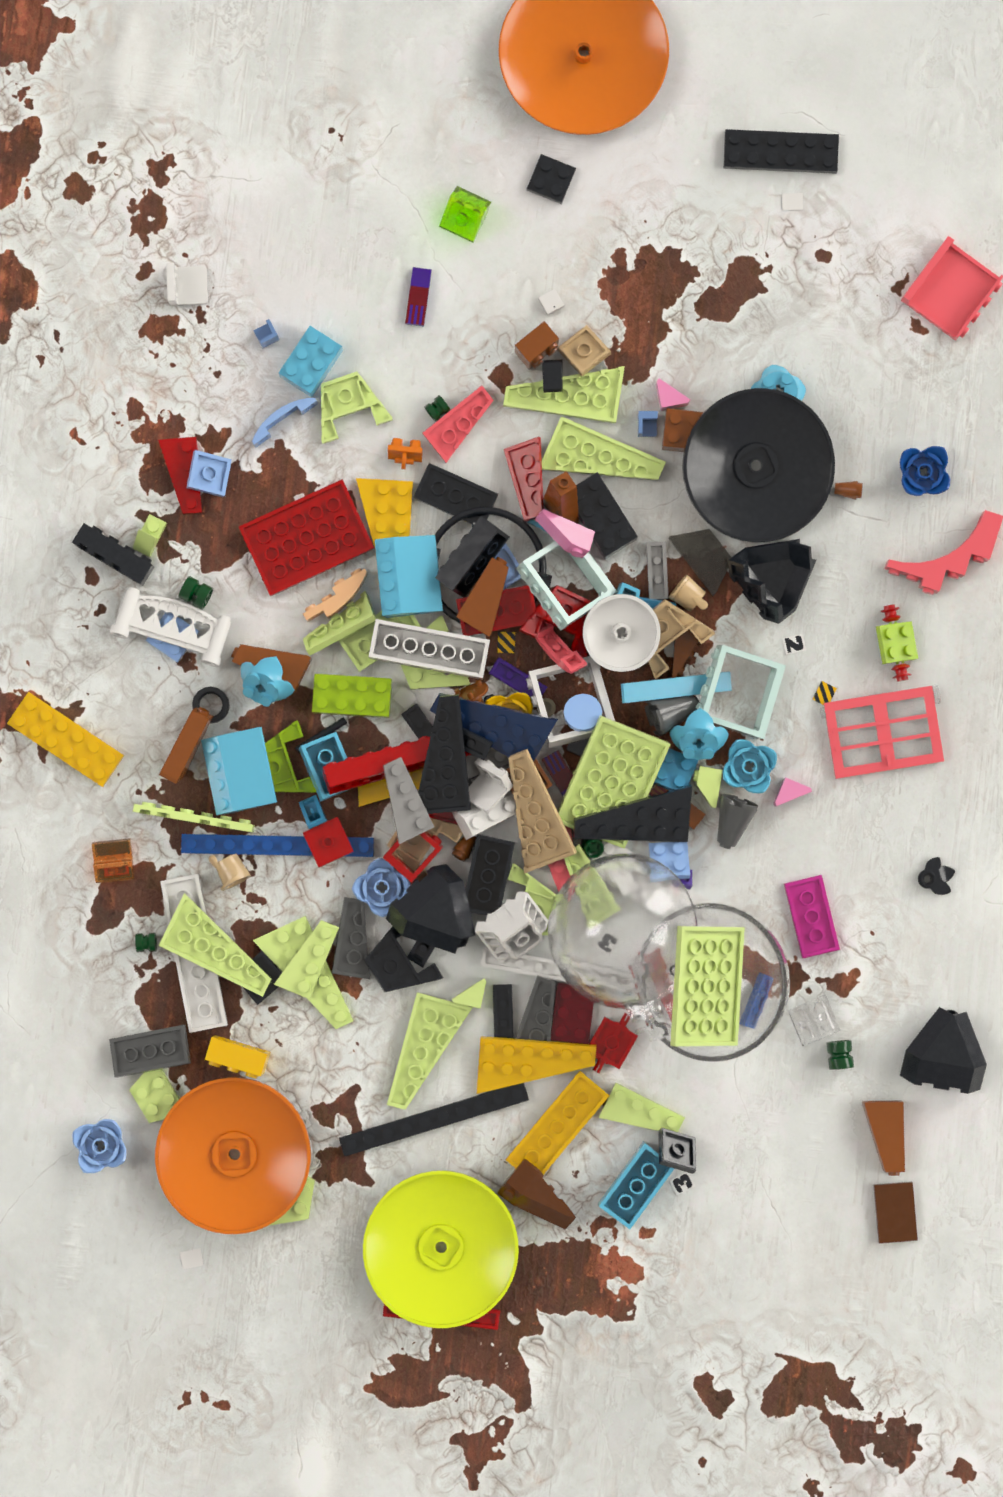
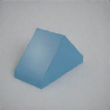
M317 795L299 802L308 829L328 821Z

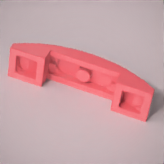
M543 621L535 639L546 654L560 668L570 674L587 666V662L577 651L572 652L554 632V626Z

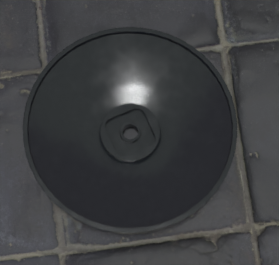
M768 388L745 389L719 399L705 410L695 422L684 448L682 460L683 480L694 508L714 529L726 536L741 541L771 542L798 532L808 525L820 512L827 501L834 481V449L824 423L803 401L779 390ZM754 460H758L761 463V468L758 471H754L751 468V463Z

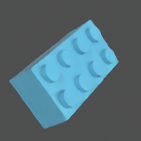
M643 1141L599 1201L598 1206L628 1229H631L674 1168L659 1164V1152Z

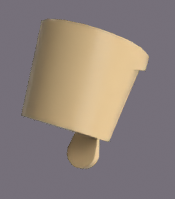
M687 574L669 595L671 600L690 612L696 605L702 610L708 607V603L702 599L706 592Z
M237 854L230 855L219 862L214 855L208 858L209 862L216 868L223 884L220 888L221 891L230 889L251 877Z

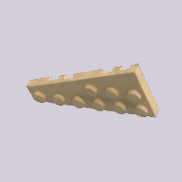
M528 749L511 755L508 759L514 787L513 795L516 801V817L522 845L521 853L524 860L525 874L574 855L577 851Z

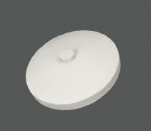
M615 594L603 598L590 609L583 625V641L589 655L599 665L612 671L626 672L643 666L655 654L660 641V624L655 612L646 602L633 595Z

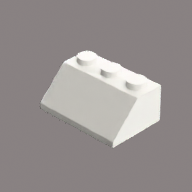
M508 791L488 813L471 804V810L452 812L465 839L468 840L516 815V801L513 794Z

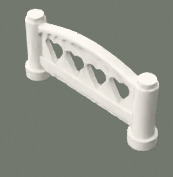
M129 587L126 590L115 624L111 625L110 634L128 639L130 632L201 653L203 654L201 662L213 667L220 666L222 660L220 655L231 625V618L220 615L216 619L205 611L176 599L159 596H141L139 594L140 591L133 587ZM140 606L153 607L155 613L143 622L139 610ZM158 612L172 613L174 615L173 619L161 628ZM182 616L184 619H191L192 624L179 633L176 618ZM195 623L208 624L210 630L198 639L194 627Z

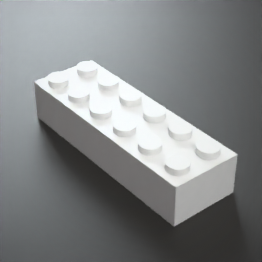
M376 619L369 659L483 680L490 640Z

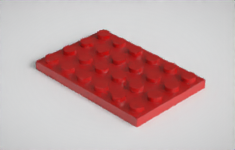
M343 479L239 526L240 532L270 596L375 549Z

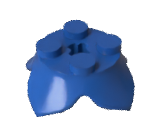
M931 446L922 451L917 448H910L902 452L900 458L901 481L906 493L913 496H921L923 494L934 495L949 489L950 476L946 472L948 455L944 447ZM920 468H921L922 470H923L924 468L927 469L926 474H927L928 476H925V475L922 476V475L920 474V473H921Z

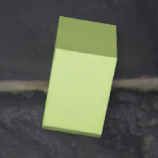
M485 978L452 998V1001L457 1004L481 1009L486 985Z

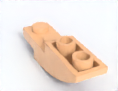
M359 568L353 571L348 579H339L334 583L335 586L332 587L335 592L334 596L329 594L322 598V603L317 606L312 604L305 608L306 612L303 615L307 622L323 613L329 619L335 613L342 610L362 587L368 575L366 569L361 570Z

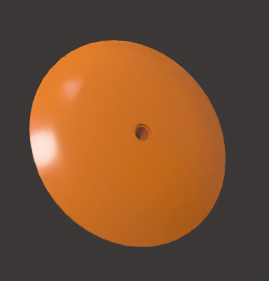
M515 0L505 17L500 32V68L512 97L536 121L565 133L577 135L599 134L614 130L632 121L656 97L668 68V33L662 15L653 0ZM586 50L589 54L581 56L579 51Z

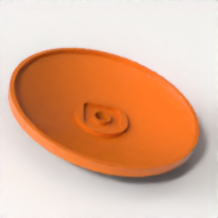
M241 1077L212 1080L197 1086L182 1096L166 1115L160 1127L155 1147V1165L158 1180L171 1205L184 1218L196 1226L221 1234H243L257 1231L281 1218L293 1206L303 1191L311 1164V1146L308 1131L294 1105L271 1086ZM231 1149L239 1150L240 1157L238 1159L230 1157L229 1152Z

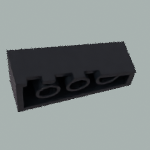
M83 523L72 543L143 586L154 569V566L150 564L152 560L144 555L141 557L134 554L136 551L127 545L123 547L118 544L119 540L111 535L106 537L102 534L103 531L94 525L90 527Z

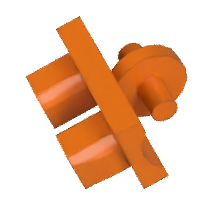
M393 438L391 445H388V459H393L395 463L402 464L401 469H406V464L413 465L414 462H422L423 448H421L420 440H411L410 447L402 446V439Z

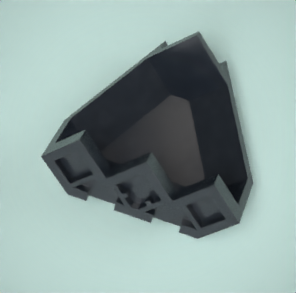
M800 539L745 547L728 560L729 577L734 583L738 582L743 589L742 593L751 604L754 602L760 610V616L764 620L779 624L796 611L816 560L812 559L811 546L800 544Z
M447 864L432 866L426 871L428 875L420 882L416 880L406 889L407 893L400 900L396 898L390 904L386 920L404 937L456 954L457 948L466 946L469 937L476 936L464 882Z
M939 1007L906 1049L900 1076L914 1085L922 1086V1083L933 1084V1088L948 1091L950 1087L960 1089V1093L966 1094L980 1090L987 1063L967 1012L958 1014L954 1010L946 1011Z

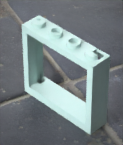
M554 541L524 560L516 570L529 586L531 593L537 597L542 608L550 615L553 623L561 631L587 614L598 601L614 595L617 590L589 552L583 558L574 557L569 553L597 591L599 597L571 616H568L531 565L560 546Z
M717 645L714 653L711 654L713 660L711 666L706 671V684L701 688L700 695L702 697L696 709L701 708L705 712H709L726 653L770 667L771 671L753 729L711 716L714 725L757 739H764L786 665L725 645Z

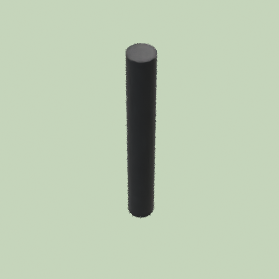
M342 717L296 746L297 752L300 753V746L333 733L346 725L347 721Z

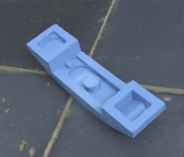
M315 398L300 399L276 410L257 430L252 440L254 446L258 447L271 438L268 432L270 428L297 409H299L302 415L318 405Z

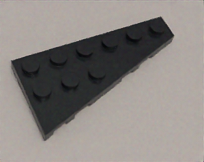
M459 694L439 697L418 791L428 814L471 810Z
M692 785L628 802L622 806H614L605 811L574 818L573 838L688 842Z

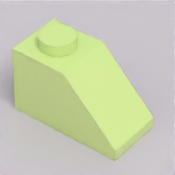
M699 766L698 770L694 771L693 781H696L695 786L709 806L715 809L717 807L723 770Z

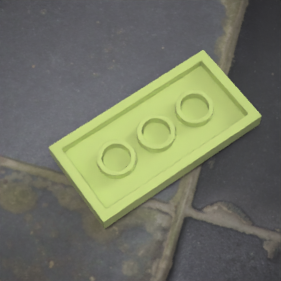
M382 611L375 615L376 619L421 627L414 615L385 618L382 616ZM375 621L338 640L359 672L377 661L369 659Z

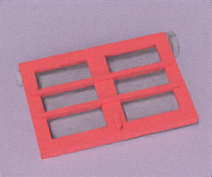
M938 685L823 703L824 707H820L822 719L826 718L835 779L943 762L944 756L935 704L941 703Z

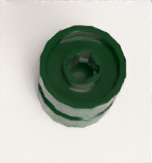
M188 576L181 587L178 598L186 602L192 601L194 606L203 610L210 600L214 588L205 583L200 585L199 580Z
M851 1040L826 1042L828 1054L831 1055L828 1058L829 1070L854 1068L853 1056L849 1055L852 1051Z

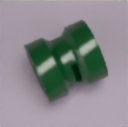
M440 395L434 398V402L424 406L435 422L440 419L443 413H448L451 410Z
M581 840L580 845L589 857L598 858L604 852V846L600 840Z
M137 933L135 935L136 952H144L145 949L150 952H156V933H149L145 936L142 933Z

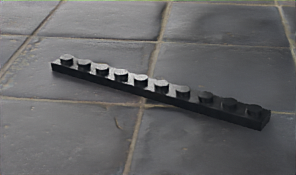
M524 1083L512 1085L339 1137V1141L345 1157L528 1101L529 1098Z

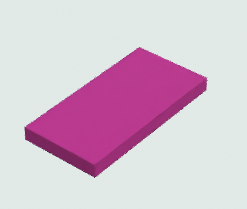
M822 875L785 883L786 896L802 959L840 950Z

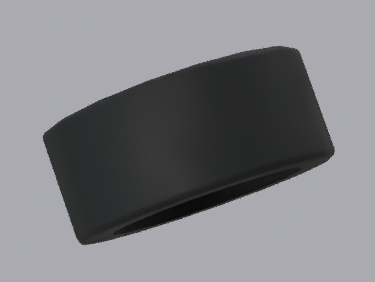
M212 686L204 687L195 694L192 707L193 709L199 708L201 699L207 694L217 695L222 701V709L217 715L213 716L210 724L218 723L228 714L230 707L229 699L219 688Z

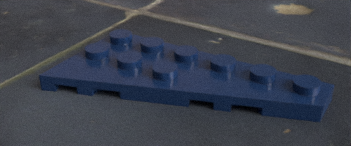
M439 693L429 711L436 714L439 697L448 694ZM460 697L463 728L492 741L491 747L507 757L528 749L534 762L558 721L555 718L550 719L537 714L532 715L519 710L483 704L479 701L465 700Z

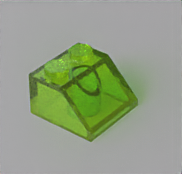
M457 186L449 197L439 227L473 243L486 218L491 201Z

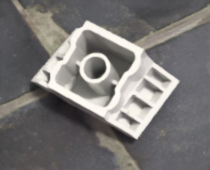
M517 892L515 900L506 899V903L495 912L487 914L486 922H477L475 932L497 960H507L510 957L517 960L543 941L542 933L547 928L548 919L527 892Z

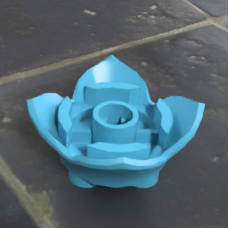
M778 365L767 367L763 371L761 379L751 387V389L768 388L774 390L776 387H779L783 392L801 401L806 393V388L802 381L791 375L787 369Z
M276 656L264 658L255 666L251 662L241 664L243 695L263 706L268 707L275 701L286 699L295 690L291 683L282 680L283 670Z
M701 708L688 716L684 726H674L669 732L673 743L683 752V756L687 759L696 760L712 759L714 753L725 744L729 736L725 728L721 726L715 727L711 716Z
M736 740L729 749V759L723 768L724 781L732 787H742L751 793H764L770 785V772L777 763V753L767 746H754L748 740ZM746 762H749V764L753 763L752 772L744 769Z

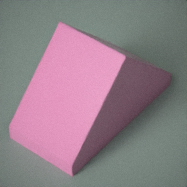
M660 378L657 380L656 389L661 411L667 408L685 407L689 404L690 399Z
M784 778L773 804L776 807L808 794L812 790L810 787Z

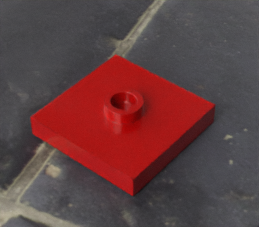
M338 817L303 832L318 868L354 852Z

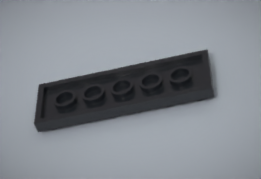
M725 129L723 169L837 174L839 134Z

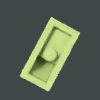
M149 514L142 529H139L133 549L150 557L167 523Z

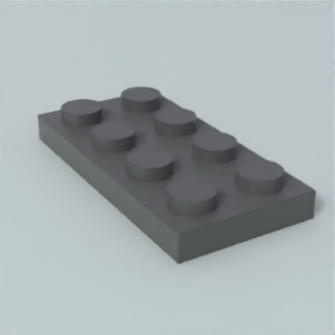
M185 1025L109 1039L115 1078L191 1064Z

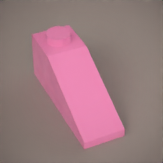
M545 509L536 516L535 520L566 552L571 553L572 556L583 558L590 551L595 531Z

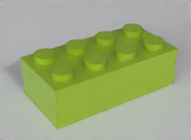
M314 674L312 712L314 714L390 718L392 679Z

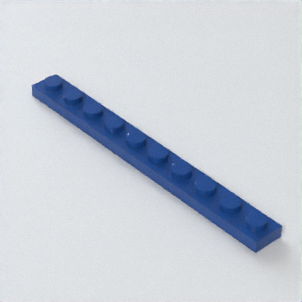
M182 834L181 853L313 856L304 836ZM348 837L354 852L345 857H374V838Z

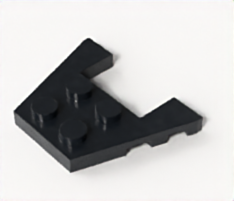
M393 926L364 959L384 993L444 978L435 963L419 973L416 972L397 941V938L402 935Z

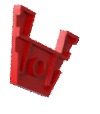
M558 585L554 586L551 590L568 616H571L590 603V600ZM540 603L519 631L536 638L543 621L556 627L558 626L553 623L552 618L542 608ZM587 614L563 629L575 635L570 650L572 652L577 651L582 658L587 657L588 654L586 653L583 641V625Z

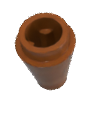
M858 481L835 483V494L856 500L862 497L863 483H858Z
M463 836L452 848V855L465 862L466 858L469 859L477 837L473 836L466 840Z

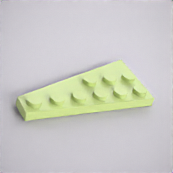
M142 802V805L134 804L133 812L254 833L255 825L250 824L251 820L239 819V822L231 821L232 817L222 815L220 819L212 818L213 814L202 812L201 815H195L193 810L180 808V812L175 811V807L161 805V808H156V804Z
M184 893L158 946L263 997L272 979Z
M304 916L253 941L283 972L313 931L307 917ZM325 961L311 998L308 1000L335 1029H338L354 1020L329 965Z
M417 992L387 1105L406 1110L473 1007Z

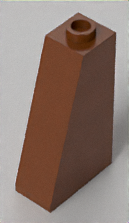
M565 471L550 480L543 498V504L549 512L579 524L577 486L568 472Z
M500 557L496 559L491 558L456 616L488 637L491 636L509 570V567L506 566L507 562Z
M240 644L239 648L235 647L231 655L233 658L232 662L239 666L244 662H251L255 666L264 658L276 656L282 666V680L291 683L295 690L294 693H296L312 661V658L307 655Z
M196 707L191 711L159 773L161 777L175 784L185 777L213 718V715L209 714L207 709Z
M901 1100L862 1101L884 1172H888L889 1176H899L900 1172H905L904 1102Z

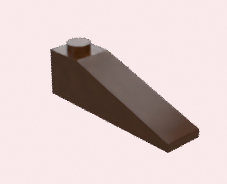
M524 1158L508 1176L497 1193L513 1206L566 1229L575 1220L576 1216L563 1199H559L553 1192L555 1190L553 1186L545 1182L543 1173Z

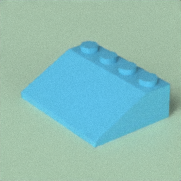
M436 536L375 539L382 616L393 618L443 611L440 581L435 578L439 570Z
M262 727L201 740L216 815L230 814L277 802Z

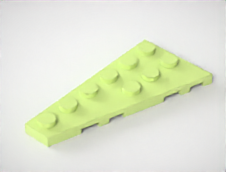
M625 366L587 373L583 377L580 374L564 376L563 392L544 393L543 380L506 386L503 407L616 423Z
M561 416L542 458V470L595 474L598 472L599 475L658 480L666 462Z

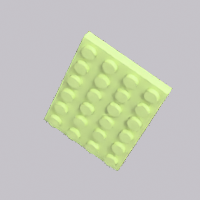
M599 715L596 726L592 731L558 809V814L564 826L573 829L574 818L605 811L614 806H622L628 802L648 797L671 744ZM603 840L624 849L628 840Z
M677 926L670 1046H738L745 927Z

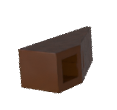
M689 629L674 640L671 678L681 677L685 670L682 666L686 661L690 662L695 655L693 649L696 644L698 646L701 645Z

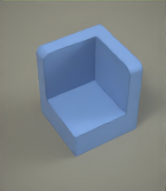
M269 319L266 320L267 324L253 330L262 348L280 340Z
M638 411V437L657 436L658 411Z

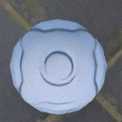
M578 694L571 697L564 707L565 722L570 728L579 732L593 730L599 715L602 716L601 704L596 698L588 694Z

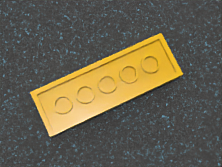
M30 692L26 694L7 722L8 725L101 787H104L125 756Z
M579 1071L505 1160L516 1169L525 1158L544 1175L610 1095L583 1072Z

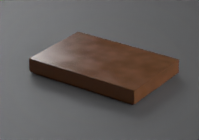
M913 1182L873 1184L878 1243L917 1241Z

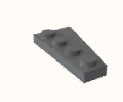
M344 897L331 973L370 979L369 967L364 960L368 956L364 902L359 899Z
M537 975L515 1039L551 1040L556 981Z

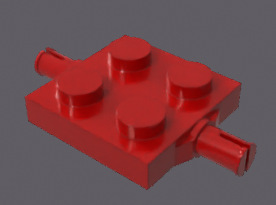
M624 1012L620 1022L612 1021L604 1016L589 1043L590 1045H596V1058L598 1059L592 1070L600 1074L604 1064H610L618 1069L621 1068L638 1037L637 1034L631 1032L626 1027L632 1016Z

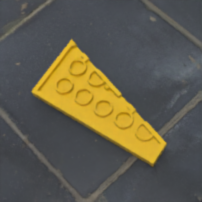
M356 478L374 548L375 539L410 536L413 481Z
M481 1036L476 1094L595 1066L596 1045Z

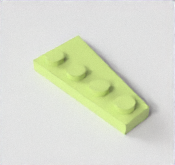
M366 591L360 594L361 598L355 603L353 601L346 605L347 609L339 615L335 613L329 623L326 625L321 624L303 638L309 655L322 650L376 620L369 595Z
M321 920L274 985L310 999L339 927Z

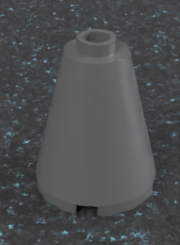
M693 695L645 701L648 704L645 706V712L649 725H654L656 730L653 732L655 735L662 736L674 726L686 721L688 716L697 710L696 706L700 702Z
M722 795L717 834L719 846L731 849V847L737 845L757 812L758 805L747 799H739L735 795Z

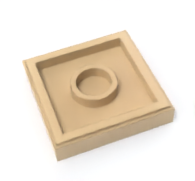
M587 325L558 347L559 353L582 377L611 355L609 348Z

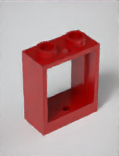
M427 831L419 834L435 849L415 872L393 853L400 846L398 840L384 854L383 858L412 883L443 848V845H441L442 840L435 834L431 836Z

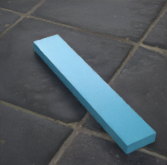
M730 671L720 672L715 692L732 691ZM706 674L622 683V703L698 695L701 692L702 686L706 684L707 677Z

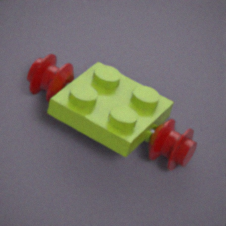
M895 604L883 606L884 610L880 612L885 613V617L882 621L890 623L876 626L882 664H898L891 669L896 672L893 679L897 678V682L909 680L908 676L912 674L907 673V669L910 665L902 663L919 659L912 621L894 622L898 621L901 617L896 613L899 607L895 608Z

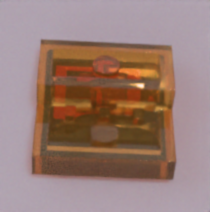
M131 838L92 842L96 883L134 879Z

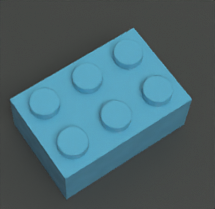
M309 326L279 371V375L282 379L312 398L343 352V348L340 344L312 326Z
M337 732L299 747L300 754L320 802L348 791L345 790L329 795L323 776V766L330 762L338 763L347 758Z

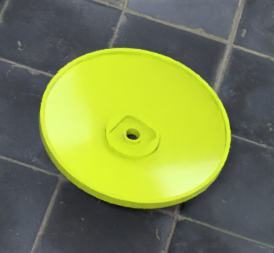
M436 1170L422 1172L396 1184L375 1206L368 1220L363 1239V1260L366 1274L380 1300L399 1317L414 1324L430 1328L457 1327L485 1315L507 1292L518 1263L517 1230L504 1202L483 1182L455 1171ZM438 1242L446 1244L447 1249L444 1252L436 1250Z

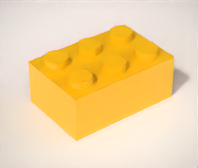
M215 1035L211 1037L205 1060L209 1061V1065L215 1067L224 1065L231 1072L238 1073L244 1071L246 1076L257 1079V1077H261L265 1073L271 1052Z

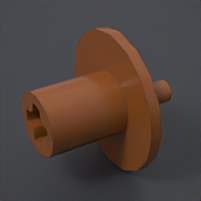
M477 679L474 684L468 685L461 690L457 688L454 692L455 695L459 694V697L465 700L479 701L484 704L482 696L487 693L489 687L486 683Z

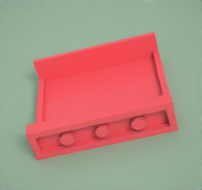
M948 236L901 301L956 341L959 336L963 338L968 332L969 328L967 325L970 321L974 323L979 317L980 313L978 310L981 306L985 308L991 301L990 294L993 291L996 293L1003 283L1000 281L1003 275L998 277L953 244L954 239Z

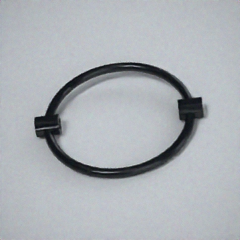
M477 507L462 511L448 519L435 533L437 546L446 531L457 522L476 515H495L506 518L522 528L531 539L536 552L543 549L537 534L523 519L509 511L494 507ZM437 548L438 561L441 552V549ZM543 556L538 559L539 572L537 573L547 587L550 588L552 575L546 574V557ZM533 595L534 601L536 603L538 599L535 595ZM442 600L443 613L460 623V619L456 617L457 613Z

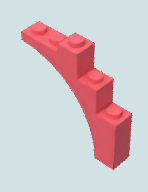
M986 510L982 512L975 529L968 539L948 555L920 563L900 562L889 559L884 569L889 570L888 573L895 576L905 575L907 576L906 579L917 582L921 580L918 588L923 589L922 592L933 595L938 593L945 573H948L947 576L954 579L965 576L970 557H973L972 560L978 563L990 560L1003 516Z

